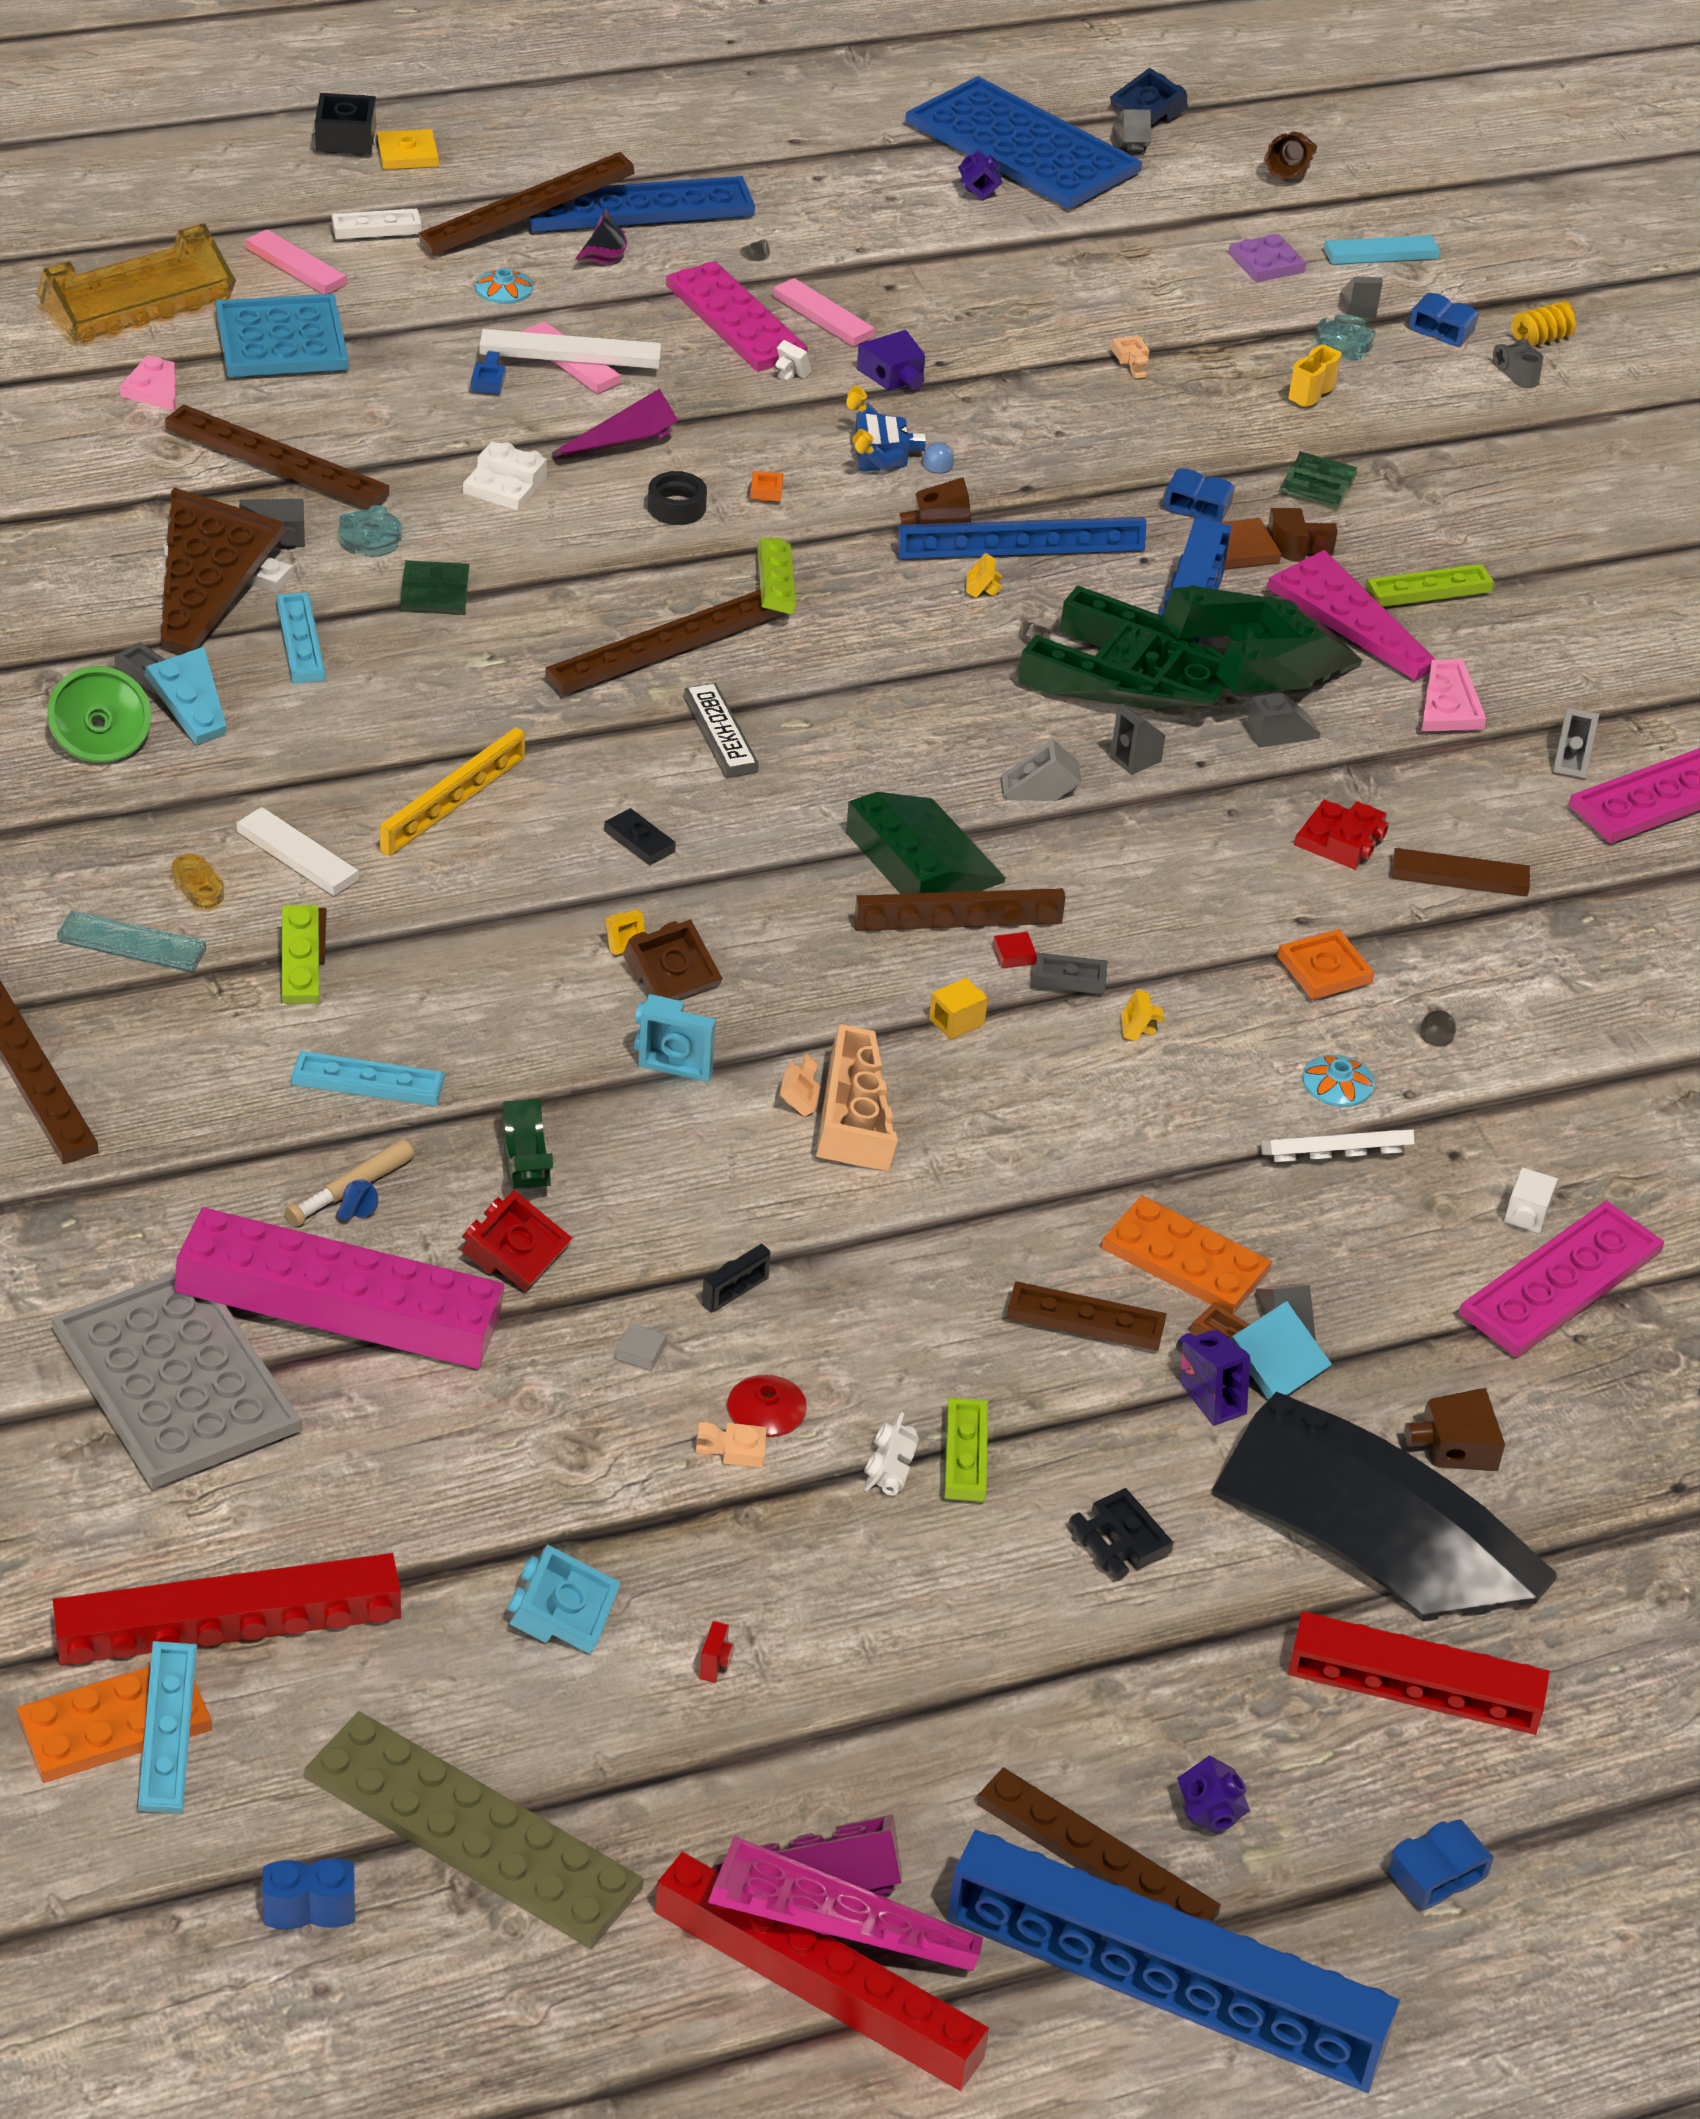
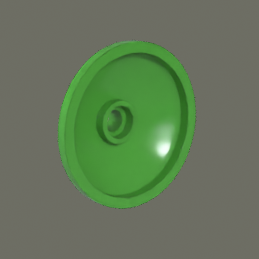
M90 666L73 671L56 685L49 699L47 718L53 737L69 754L88 762L110 763L131 755L144 742L151 724V707L146 693L132 677L114 668ZM94 720H101L104 725L96 727L92 722Z

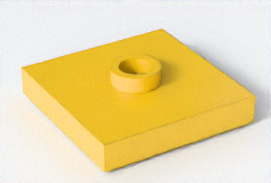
M432 129L376 131L377 145L383 169L439 167V157Z

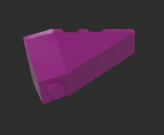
M659 388L553 451L552 455L554 458L615 447L645 441L653 435L656 440H659L672 432L670 425L677 422L678 419Z
M893 1814L836 1826L837 1831L833 1832L831 1837L824 1839L823 1835H814L813 1833L800 1835L796 1839L789 1841V1847L780 1849L779 1843L760 1845L765 1849L878 1895L890 1893L895 1890L894 1885L902 1883V1868ZM726 1854L718 1856L716 1862L718 1872L721 1870Z

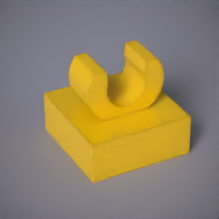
M984 553L967 572L966 592L977 598L985 590L988 594L995 596L1002 589V585L999 582L1003 576L995 571L996 559Z
M638 909L625 913L619 912L605 918L609 950L615 955L624 952L628 940L632 936L646 932L643 913Z
M1136 989L1121 1012L1123 1038L1137 1041L1142 1032L1147 1035H1155V1022L1150 1020H1157L1159 1022L1165 1020L1164 1010L1159 1006H1151L1150 993Z

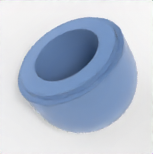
M936 442L926 448L923 465L927 470L934 473H945L953 468L954 454L947 444Z

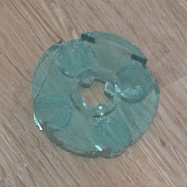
M1343 314L1335 315L1334 320L1327 321L1326 317L1319 322L1316 340L1319 345H1327L1342 352L1341 356H1347V358L1357 361L1363 359L1364 354L1372 349L1375 330L1372 327L1370 331L1366 327L1367 322L1361 318Z
M381 505L371 506L368 510L344 513L339 519V543L343 549L352 554H355V550L365 551V557L384 556L398 548V542L402 541V525L395 516L387 513V508Z

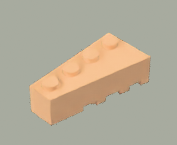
M843 1024L838 1026L830 1055L816 1157L889 1172L898 1139L896 1131H893L892 1128L893 1116L891 1107H888L887 1087L885 1080H882V1063L875 1031Z

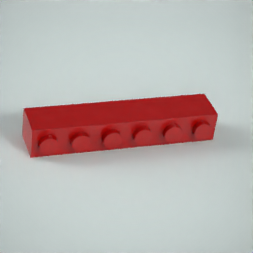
M1304 1611L1301 1612L1288 1670L1289 1676L1533 1735L1537 1734L1544 1711L1550 1670L1534 1667L1530 1664H1521L1496 1658L1488 1654H1479L1454 1648L1446 1644L1429 1642L1405 1634H1396L1371 1628L1363 1624H1354Z

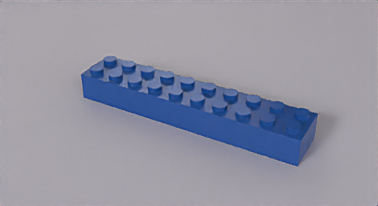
M975 1829L954 1869L947 1922L1369 2093L1387 2047L1400 1999L1388 1995L1381 1989L1368 1987L1345 1978L1336 1971L1325 1970L1305 1962L1294 1954L1283 1953L1260 1944L1249 1936H1240L1220 1928L1209 1920L1198 1919L1173 1909L1164 1902H1156L1133 1893L1124 1886L1113 1885L1093 1877L1082 1869L1071 1868L1048 1859L1042 1853L1028 1851L1006 1842L997 1835H989Z

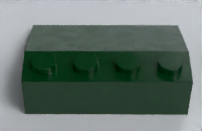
M875 792L848 801L846 834L900 894L982 891L1005 883L1006 877L933 798Z

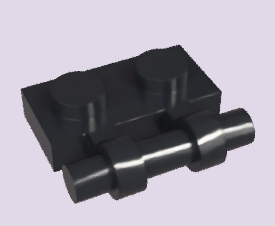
M1127 1488L1094 1502L1091 1512L1094 1518L1087 1520L1082 1513L1078 1512L1069 1519V1524L1076 1531V1539L1084 1547L1089 1546L1097 1556L1096 1562L1106 1572L1110 1571L1117 1580L1124 1578L1129 1573V1568L1122 1561L1124 1559L1130 1558L1140 1568L1172 1553L1174 1543L1172 1539ZM1109 1533L1116 1542L1108 1545L1101 1535Z

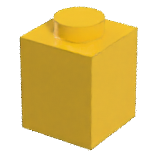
M966 977L932 992L929 1019L951 1040L985 1024L988 998L981 989L977 988Z

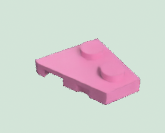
M147 355L120 385V397L170 410H175L174 362L157 356Z

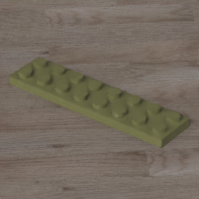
M358 1711L305 1767V1779L591 1950L643 1889V1877L361 1711Z

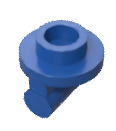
M364 1179L350 1182L344 1190L343 1202L336 1213L337 1216L345 1221H349L354 1216L364 1218L372 1215L378 1206V1194L375 1187Z

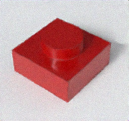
M712 1621L701 1652L699 1679L716 1683L721 1667H729L734 1650V1643L728 1642L729 1624Z

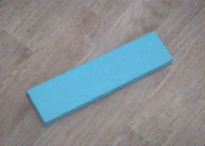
M1432 235L1326 240L1324 243V251L1332 265L1438 259L1440 249Z
M309 593L276 595V604L292 684L325 681V668Z
M300 1051L291 1080L292 1085L437 1106L445 1083V1072Z
M153 1641L138 1811L183 1813L197 1644Z

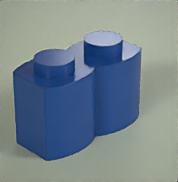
M1427 293L1413 308L1409 326L1422 335L1436 336L1444 343L1461 346L1475 331L1479 313L1466 304L1452 303L1448 298L1440 294Z
M1177 469L1166 488L1163 507L1178 515H1193L1199 519L1222 522L1232 504L1235 486L1222 478H1206L1194 470Z
M1462 1819L1449 1823L1442 1821L1434 1825L1426 1836L1415 1840L1408 1838L1400 1842L1392 1851L1388 1873L1418 1909L1425 1910L1443 1902L1453 1893L1462 1892L1485 1879L1489 1874L1494 1857Z
M324 1859L308 1865L299 1861L282 1860L263 1866L262 1896L264 1925L275 1929H295L311 1923L319 1927L336 1928L355 1922L354 1863L343 1859Z

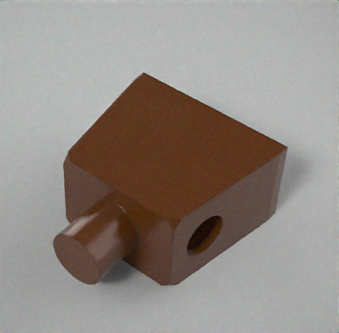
M964 477L918 491L915 494L917 510L899 513L901 525L971 522L969 494Z
M1486 1388L1431 1398L1426 1403L1422 1422L1405 1424L1404 1433L1407 1446H1428L1433 1464L1438 1468L1482 1471L1499 1470L1505 1442Z

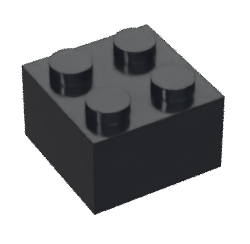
M320 93L315 117L316 151L327 154L338 152L352 153L357 156L372 154L376 131V96Z

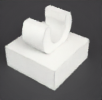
M783 340L777 347L779 360L775 366L782 370L778 377L787 382L795 374L805 379L812 371L807 351Z

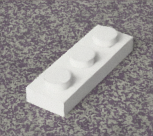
M417 208L332 214V227L336 239L382 238L393 235L407 237L422 232V223Z

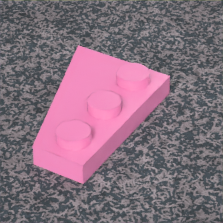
M1432 660L1421 731L1484 730L1487 719L1464 660Z

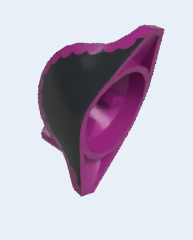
M607 209L604 210L592 236L575 258L576 260L612 265L618 262L626 250L627 240L624 235L625 231L614 223Z

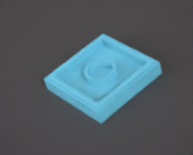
M1287 1301L1230 1338V1340L1250 1355V1375L1268 1400L1276 1391L1289 1395L1332 1365Z

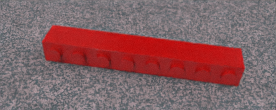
M393 1553L52 1599L60 1666L152 1653L153 1641L197 1644V1647L214 1646L220 1643L257 1640L263 1637L300 1634L307 1631L343 1628L350 1625L372 1622L381 1623L388 1620L401 1619V1590Z
M682 1851L657 1881L655 1908L657 1915L957 2090L961 2091L984 2060L989 2027L829 1935H823L812 1929L708 1903L719 1872Z

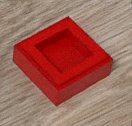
M1028 932L994 936L993 946L1002 968L1036 964L1037 953Z

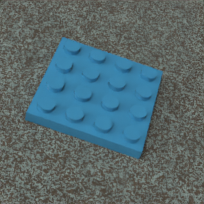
M335 294L215 300L227 377L244 378L251 375L275 376L284 373L306 374L317 371L337 372L339 370H349V359Z

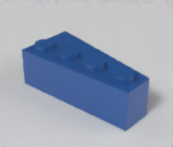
M1199 518L1194 519L1184 553L1180 556L1177 572H1174L1171 590H1167L1164 608L1161 607L1159 615L1163 616L1173 588L1196 585L1219 590L1224 577L1231 525ZM1195 637L1194 642L1199 644L1201 637Z

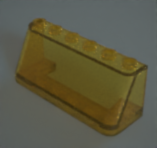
M203 223L179 230L174 247L106 267L75 275L76 270L71 261L44 268L37 297L43 308L73 340L88 342L96 336L106 333L115 334L130 326H143L154 319L161 317L164 319L170 318L178 312L185 310L194 311L203 305L215 302V300H227L231 296L236 279L206 224Z

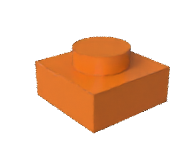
M753 471L750 499L764 502L781 501L784 473Z

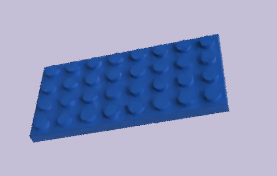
M979 76L906 112L905 122L915 126L918 130L932 135L937 140L945 142L967 155H972L978 149L986 156L992 155L1000 165L998 168L999 173L1009 176L1021 185L1027 186L1039 192L1040 195L1048 197L1069 209L1140 172L1142 168L1141 160Z

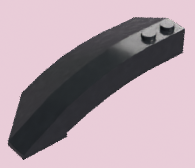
M1277 1391L1253 1416L1212 1490L1214 1497L1282 1525L1350 1563L1422 1615V1622L1439 1619V1613L1461 1610L1462 1615L1492 1611L1496 1610V1604L1518 1600L1520 1606L1535 1604L1557 1579V1573L1486 1507L1450 1480L1385 1439L1343 1418Z

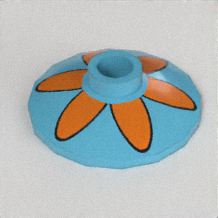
M500 268L480 275L475 282L476 293L483 299L490 302L507 304L523 301L529 297L533 291L532 280L523 273Z
M1324 1055L1315 1058L1306 1065L1303 1074L1304 1086L1314 1098L1325 1104L1337 1107H1352L1364 1103L1372 1095L1375 1085L1372 1073L1364 1064L1354 1058L1343 1055Z

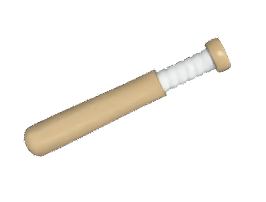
M401 1139L323 1187V1191H320L308 1200L298 1205L290 1204L285 1208L287 1220L294 1227H298L305 1222L307 1216L329 1203L334 1204L341 1200L344 1190L350 1182L364 1179L371 1183L408 1162L415 1154L412 1144L405 1139Z

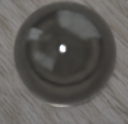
M765 238L746 245L740 250L742 256L749 261L760 262L768 259L770 256V247Z
M1025 620L1024 622L1022 621L1019 629V639L1026 645L1029 644L1035 635L1050 640L1052 634L1050 629Z
M1433 1010L1424 1016L1419 1034L1425 1042L1431 1045H1449L1453 1042L1456 1034L1455 1019L1444 1010Z

